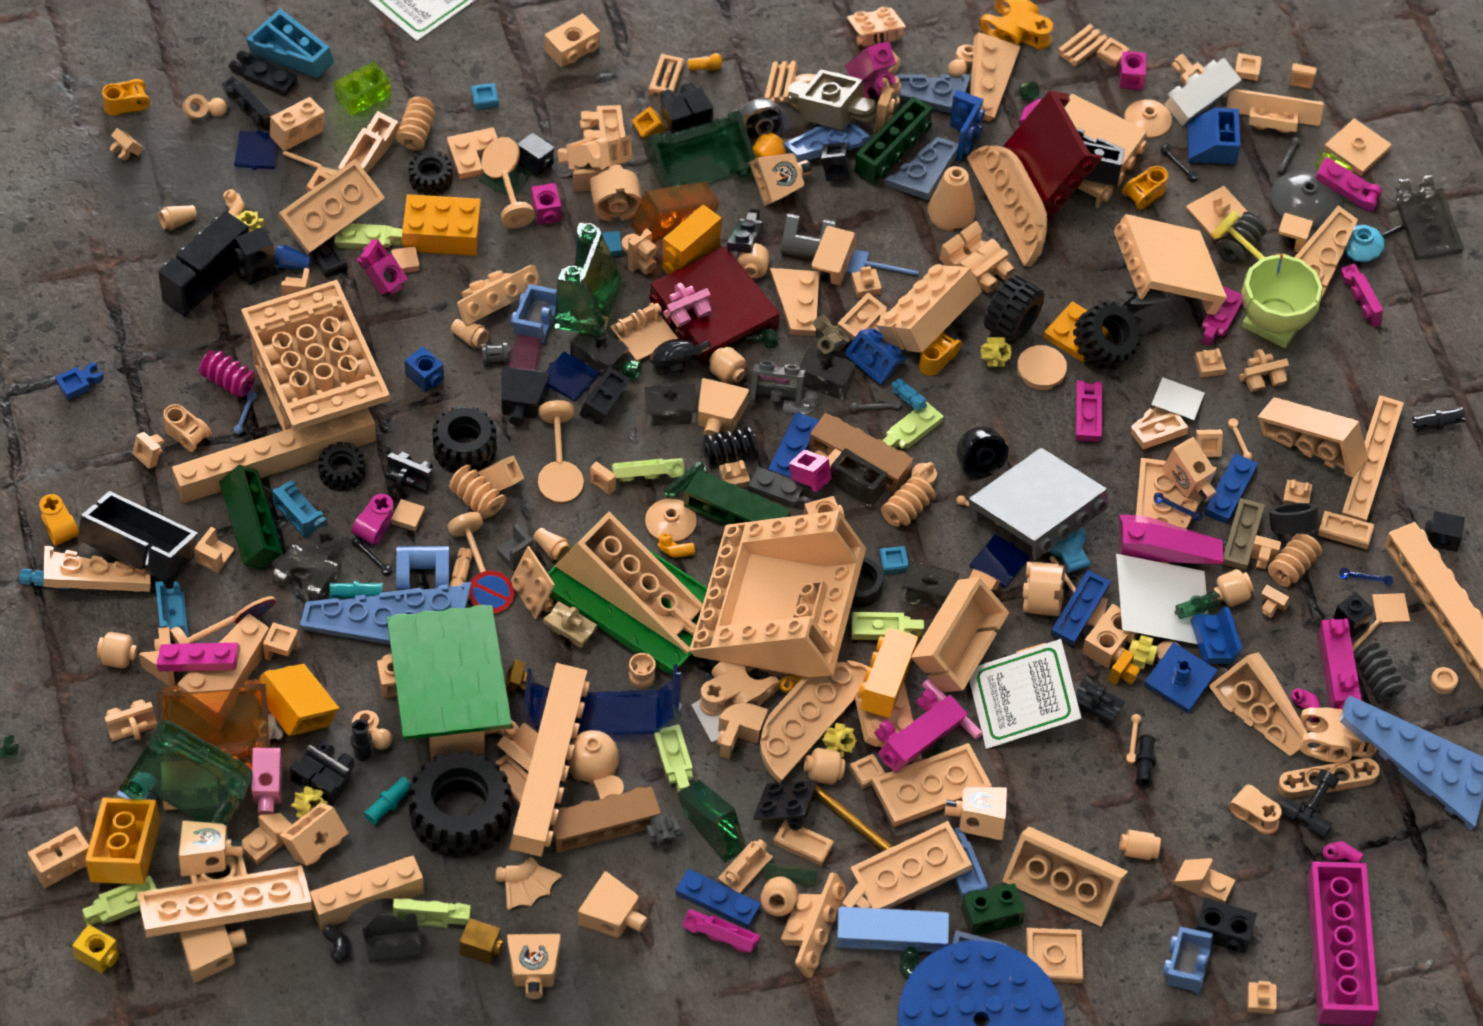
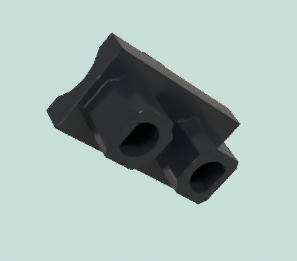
M400 452L398 455L390 453L387 456L388 463L384 476L396 481L395 487L402 490L405 486H409L423 493L428 491L433 464L426 461L420 464L415 463L410 455L404 452Z
M1083 679L1075 693L1079 711L1083 713L1089 712L1097 716L1099 721L1106 725L1113 724L1124 707L1125 701L1107 692L1106 686L1101 684L1097 687Z

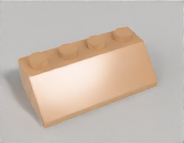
M1028 827L1021 833L1002 882L1007 884L1015 883L1018 889L1098 926H1102L1118 896L1128 871L1032 827Z

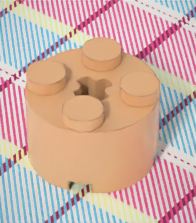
M613 165L607 171L590 179L593 206L596 216L600 219L612 221L613 217H620L622 221L630 219L640 212L642 197L639 179L634 172L623 169L621 165Z
M1027 562V583H1024L1023 612L1059 616L1063 601L1065 565Z

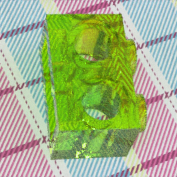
M373 61L334 81L335 98L351 116L391 95L390 79Z

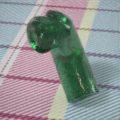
M911 946L906 947L899 957V971L907 980L915 970L919 956L918 950Z

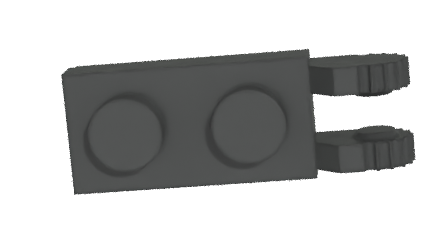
M757 467L748 485V491L753 494H758L764 498L804 510L805 503L814 501L809 498L819 500L823 495L822 489L814 492L811 486L761 467Z

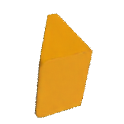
M650 106L632 120V123L643 139L668 129L660 115Z

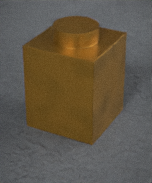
M469 918L459 941L460 954L491 964L494 956H499L503 948L504 940H501V929Z

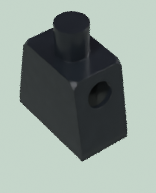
M502 366V413L510 415L509 422L512 425H523L525 417L533 419L538 417L539 407L544 403L549 392L550 373Z

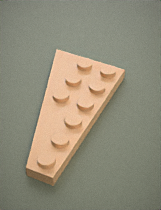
M1141 458L1136 515L1148 516L1188 529L1202 501L1201 496L1197 492L1191 497H1185L1162 471L1166 461Z

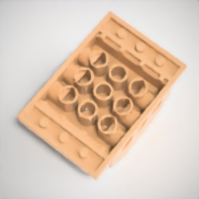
M338 280L241 309L242 317L251 337L253 364L283 431L292 428V431H296L390 401L387 387Z

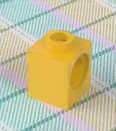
M89 924L72 945L75 959L103 974L108 966H113L118 958L116 940ZM97 948L103 949L101 952L98 953L92 952L94 949Z

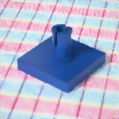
M1173 642L1146 679L1144 686L1181 710L1189 713L1218 670Z

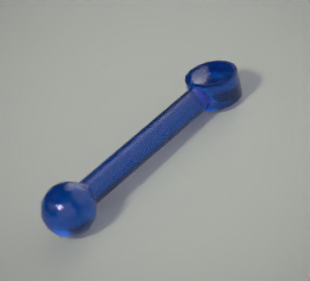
M1160 492L1154 494L1153 501L1155 503L1167 504L1192 516L1193 520L1197 522L1202 520L1203 515L1201 512H1193L1164 498V495Z
M1341 568L1339 571V576L1342 579L1356 577L1382 581L1386 585L1393 583L1391 575L1383 577L1350 572L1348 568Z

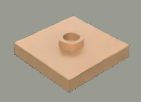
M1354 118L1325 144L1324 151L1362 176L1391 150L1392 144Z

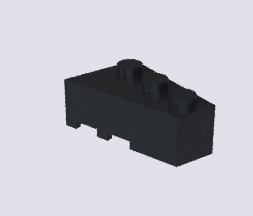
M1078 128L1077 131L1090 154L1102 156L1095 169L1084 180L1117 187L1125 149L1099 137L1097 140L1084 135V130Z

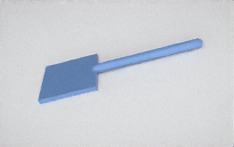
M856 249L846 270V273L852 274L860 272L862 267L870 266L915 276L919 274L915 270L867 261L869 252Z

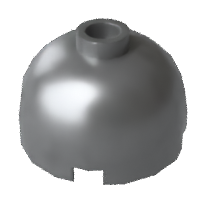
M764 98L754 99L741 109L738 116V128L745 142L754 145L763 134L769 135V133H773L779 137L784 130L785 132L787 128V118L781 107L772 100Z

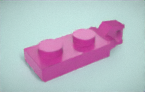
M1355 264L1341 268L1343 282L1350 285L1352 297L1355 301H1359L1363 317L1369 319L1372 327L1381 325L1383 308L1364 274H1360Z
M1223 286V289L1227 296L1226 300L1215 315L1207 313L1203 320L1202 328L1205 331L1202 343L1211 346L1217 335L1221 337L1226 335L1243 305L1241 293Z
M692 909L687 911L682 925L693 933L701 931L707 934V937L713 941L729 943L735 950L743 953H751L758 946L761 938L756 933L716 916H706Z

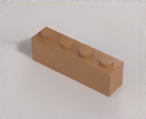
M825 413L810 433L809 449L815 452L819 450L827 456L835 449L839 450L844 454L842 466L894 493L900 489L911 474L913 458L906 452L887 445L883 440L873 438L863 430L846 424L838 417Z
M652 786L646 788L637 787L623 794H610L603 799L583 801L576 806L568 808H556L558 809L555 825L549 824V831H553L552 841L556 853L645 831L647 826L650 825V820L660 815L661 812Z

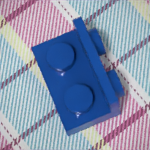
M873 328L860 330L844 354L880 385L885 384L897 365L904 363L906 358L901 354L902 351L897 346L885 341L883 334Z
M1223 607L1218 615L1194 614L1190 621L1203 661L1207 664H1232L1242 652V642L1238 637L1235 621L1229 607Z

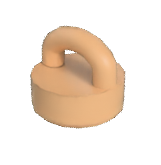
M932 462L919 463L912 469L911 477L915 474L921 475L931 486L935 484L937 472Z

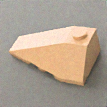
M1259 652L1247 655L1209 685L1224 708L1241 717L1247 725L1253 726L1265 735L1266 739L1289 756L1300 750L1303 735L1308 732L1275 674Z

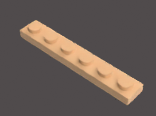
M1379 396L1364 442L1368 459L1353 477L1341 515L1364 522L1367 521L1404 402Z

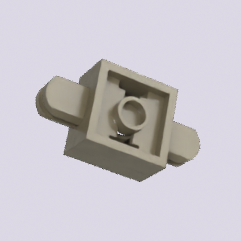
M821 69L809 84L796 81L788 87L790 103L799 105L801 120L844 130L852 119L869 122L876 117L875 101L865 98L862 79Z

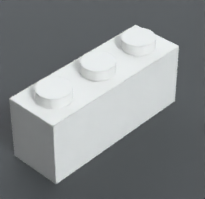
M1225 58L1217 63L1215 60L1211 61L1203 68L1205 72L1201 75L1195 73L1186 80V86L1182 89L1180 86H1177L1168 94L1170 98L1165 103V106L1181 126H1184L1188 121L1218 101L1241 81V78Z

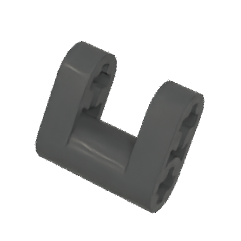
M788 213L782 239L781 254L814 259L826 227L836 228V220L824 219L821 236L813 237L798 234L800 215Z

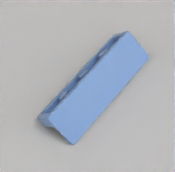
M839 907L836 947L934 953L948 946L949 914L946 912Z

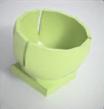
M1280 255L1260 259L1249 268L1246 274L1241 295L1247 316L1243 320L1242 327L1286 348L1297 330L1302 329L1311 322L1318 312L1322 297V285L1317 272L1303 260L1283 255L1279 273L1277 274Z

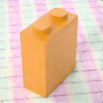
M702 205L664 237L662 269L668 275L719 249L722 218L705 205Z
M305 664L264 672L260 676L254 690L289 736L329 727L339 710L337 704Z

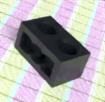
M263 227L235 237L236 248L234 249V254L238 261L235 267L241 278L244 277L247 283L251 285L276 275L273 243Z
M1204 897L1195 930L1211 933L1212 944L1225 947L1231 952L1246 954L1257 913ZM1206 922H1213L1216 926H1210ZM1233 930H1239L1243 934H1237Z

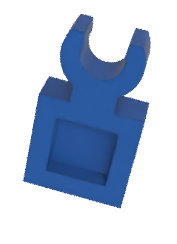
M92 362L83 371H80L77 366L56 376L55 381L66 399L70 400L89 391V383L97 384L102 382L104 376L102 371L92 374L98 370L96 362Z

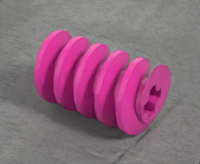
M210 350L203 358L199 367V373L202 377L215 382L217 386L223 387L225 391L231 392L235 397L245 396L253 387L257 377V373L254 370L249 372V368L246 365L241 367V363L239 361L233 362L231 356L225 358L223 351L215 354L214 350Z

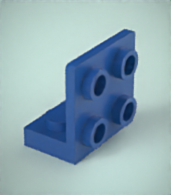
M958 89L953 95L950 127L960 131L956 161L961 162L965 155L968 156L971 153L974 138L978 139L981 135L983 125H980L984 118L985 110L982 109L984 99Z

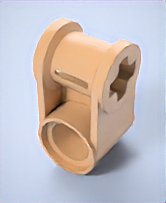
M173 404L164 410L166 433L177 440L188 451H195L198 443L204 438L211 436L212 433L208 425L187 411L183 406Z
M1246 785L1229 803V809L1237 818L1244 820L1260 833L1270 835L1278 830L1279 818L1281 817L1280 806L1252 785Z

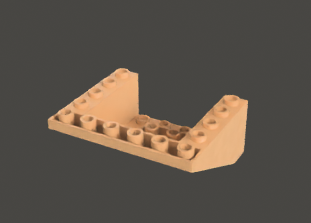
M838 510L726 525L690 647V652L694 657L805 677L833 675L866 547L841 512Z

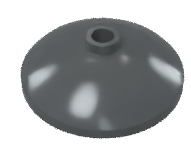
M1296 170L1286 173L1276 180L1271 190L1270 203L1273 211L1281 220L1285 213L1313 221L1311 230H1316L1321 227L1338 205L1342 208V195L1315 179L1317 172Z

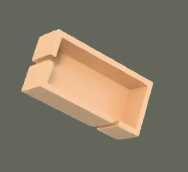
M934 265L923 277V280L916 282L913 288L905 296L901 297L890 311L883 315V318L876 324V327L883 334V339L889 344L897 346L900 350L906 349V351L922 353L982 290L971 268Z
M980 577L958 580L912 654L911 659L924 673H930L928 678L942 692L963 691L997 633L994 630L1001 628L1010 612Z

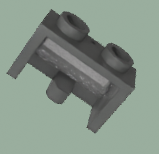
M761 361L760 364H755L750 399L755 400L756 393L771 395V401L779 402L782 396L796 398L795 405L800 406L805 370H800L799 366L787 364L785 368L775 367V364L770 361Z

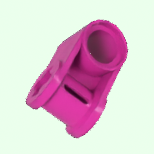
M387 494L375 495L364 511L356 518L351 533L373 545L378 544L384 532L391 524V518L394 514L392 498Z

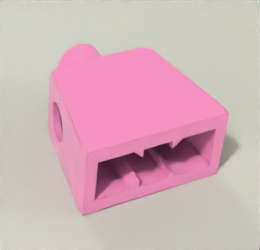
M253 748L252 796L254 803L258 804L259 815L274 814V804H281L284 765L280 748Z

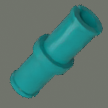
M353 580V583L330 582V599H353L358 595L369 597L383 593L382 582L359 583V580Z
M402 776L387 792L383 791L379 794V799L363 812L364 817L371 824L376 825L387 812L395 810L398 807L397 803L408 794L409 785L411 784L409 780Z

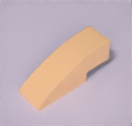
M377 111L367 129L362 128L340 163L339 170L356 158L367 173L396 139L400 125L399 122Z

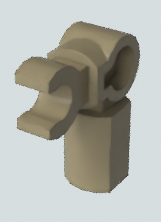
M824 314L821 317L818 316L812 322L813 326L824 334L817 343V347L823 354L833 351L840 352L849 343L850 338L839 329L837 325L833 326Z

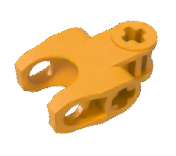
M995 0L994 8L997 12L1003 14L1004 17L987 14L983 15L980 19V29L991 37L1015 45L1022 42L1038 50L1046 49L1051 44L1052 21L1047 17L1040 16L1038 7L1028 0ZM1002 2L1007 3L1010 8L1003 5ZM987 23L991 24L992 26H994V27L997 28V29H992V28H990V27L987 25Z

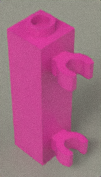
M889 41L865 48L845 65L848 76L863 80L865 98H869L868 89L874 92L875 97L881 94L880 89L884 87L882 78H887L890 86L895 84L896 81L895 76L889 72V69L896 65Z
M1348 619L1322 620L1318 631V639L1330 708L1343 710L1345 700L1349 696L1361 700Z
M929 688L916 701L920 708L927 710L925 714L899 733L895 731L894 725L888 719L879 725L880 728L874 732L879 740L885 742L878 755L895 774L956 729L968 715L951 695L939 702L936 694Z

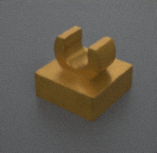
M515 659L508 668L504 680L507 695L512 696L516 689L527 692L529 685L532 686L534 675L523 672L525 662Z

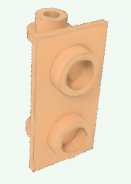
M760 839L758 841H751L718 877V880L730 889L741 893L773 858L765 850L767 847L766 843Z

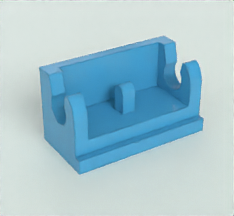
M292 480L272 490L273 503L302 537L306 538L326 525L327 519L322 517L324 514L321 511H317L297 487H294L296 483Z
M163 581L155 582L160 628L169 627V630L179 627L188 638L184 592H181L180 584L175 581L173 584L174 588L166 589Z

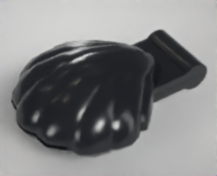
M671 339L657 346L649 360L655 366L665 367L666 373L684 368V362L691 359L694 355H701L709 350L711 343L708 340H704L694 345L685 339Z

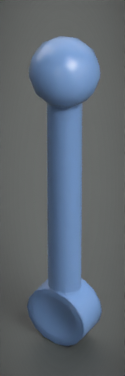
M254 391L247 393V403L238 425L234 427V433L237 435L243 433V424L250 406L257 399V394Z

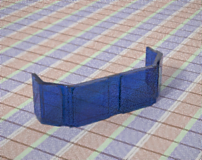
M673 664V680L658 690L587 692L586 697L581 696L580 702L585 704L582 717H576L575 723L580 724L577 735L589 730L614 735L654 734L661 732V729L664 727L668 728L681 720L683 678L682 673L678 670V665ZM527 669L524 720L525 724L539 730L549 688L534 681L532 669Z

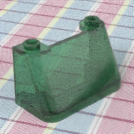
M740 110L728 113L726 118L714 119L712 123L673 134L665 133L663 137L661 133L648 136L642 145L666 195L670 194L671 197H677L684 194L686 189L735 175L742 178L752 174L749 162L756 158Z
M579 223L576 231L575 266H568L562 269L557 281L554 328L598 335L606 329L621 288L622 276L600 229L593 224Z
M168 720L159 721L118 790L131 799L139 800L143 799L149 792L195 818L194 822L224 824L226 826L242 803L252 781L253 773L249 766L177 724Z

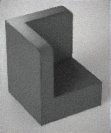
M517 524L513 527V538L499 546L497 554L514 571L526 548L530 547L533 551V539Z

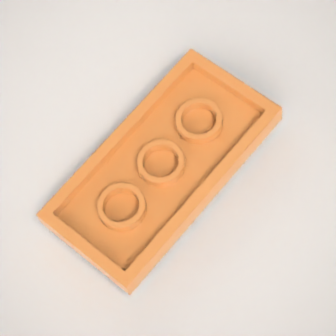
M355 158L282 210L278 217L308 255L384 200L385 197Z
M969 743L907 765L896 774L894 771L872 778L871 783L894 827L944 809L946 799L962 801L963 789L966 787L992 788Z
M949 821L850 867L857 883L866 889L864 896L872 904L871 908L890 909L973 869Z

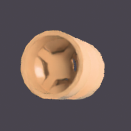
M638 653L629 661V681L635 688L646 689L655 680V660L649 654Z

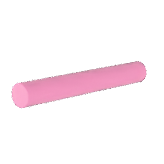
M927 679L922 684L925 690L930 688L936 694L939 702L947 697L930 679ZM967 716L960 724L975 740L983 734Z

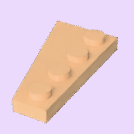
M44 547L43 587L150 592V574L147 573L146 568L140 570L123 561L117 560L113 564L106 562L103 557L93 555L91 559L77 556V552L66 550L64 554L54 552V547Z

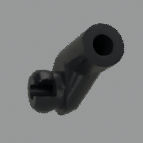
M329 924L324 929L323 935L333 942L334 950L330 953L331 958L340 963L350 954V940L334 925Z

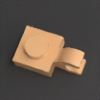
M1183 54L1178 56L1172 64V67L1178 73H1182L1179 80L1185 86L1187 85L1186 80L1195 73L1201 75L1205 72L1199 62L1192 65Z

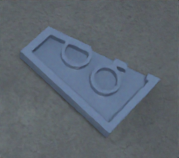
M896 75L899 77L901 92L898 94L900 101L908 102L914 96L931 106L934 110L951 114L953 95L957 89L967 92L971 75H962V78H950V75H941L940 78H928L926 75Z

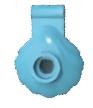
M1358 225L1355 227L1343 253L1355 262H1370L1378 258L1384 251V238L1376 228L1368 225Z

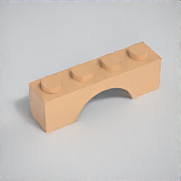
M412 855L309 893L312 901V911L320 930H323L329 924L337 925L347 921L356 909L366 903L384 898H412L423 894L424 886L422 874Z

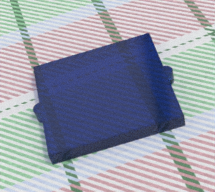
M261 130L257 132L239 131L234 166L252 168L253 170L257 168L275 169L278 144L270 137V133L262 132Z
M565 351L553 363H549V368L545 371L550 373V388L573 402L585 390L588 391L589 386L599 376L598 371Z
M994 535L970 563L969 567L1000 580V586L1005 589L1030 559V555L1015 547L1014 543H1009Z

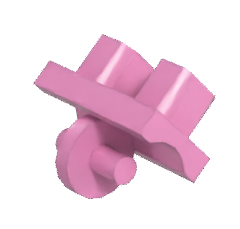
M678 283L674 287L675 293L669 295L673 303L668 304L667 310L663 312L666 319L671 317L679 328L690 322L691 318L687 313L689 309L693 308L698 318L710 314L711 307L708 298L711 294L708 288L694 293L692 286L685 288L682 283Z

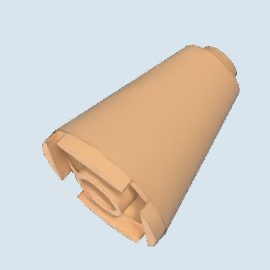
M950 167L945 171L928 203L927 210L930 220L939 229L954 231V229L962 228L963 230L973 223L976 216V207L967 171L961 167Z

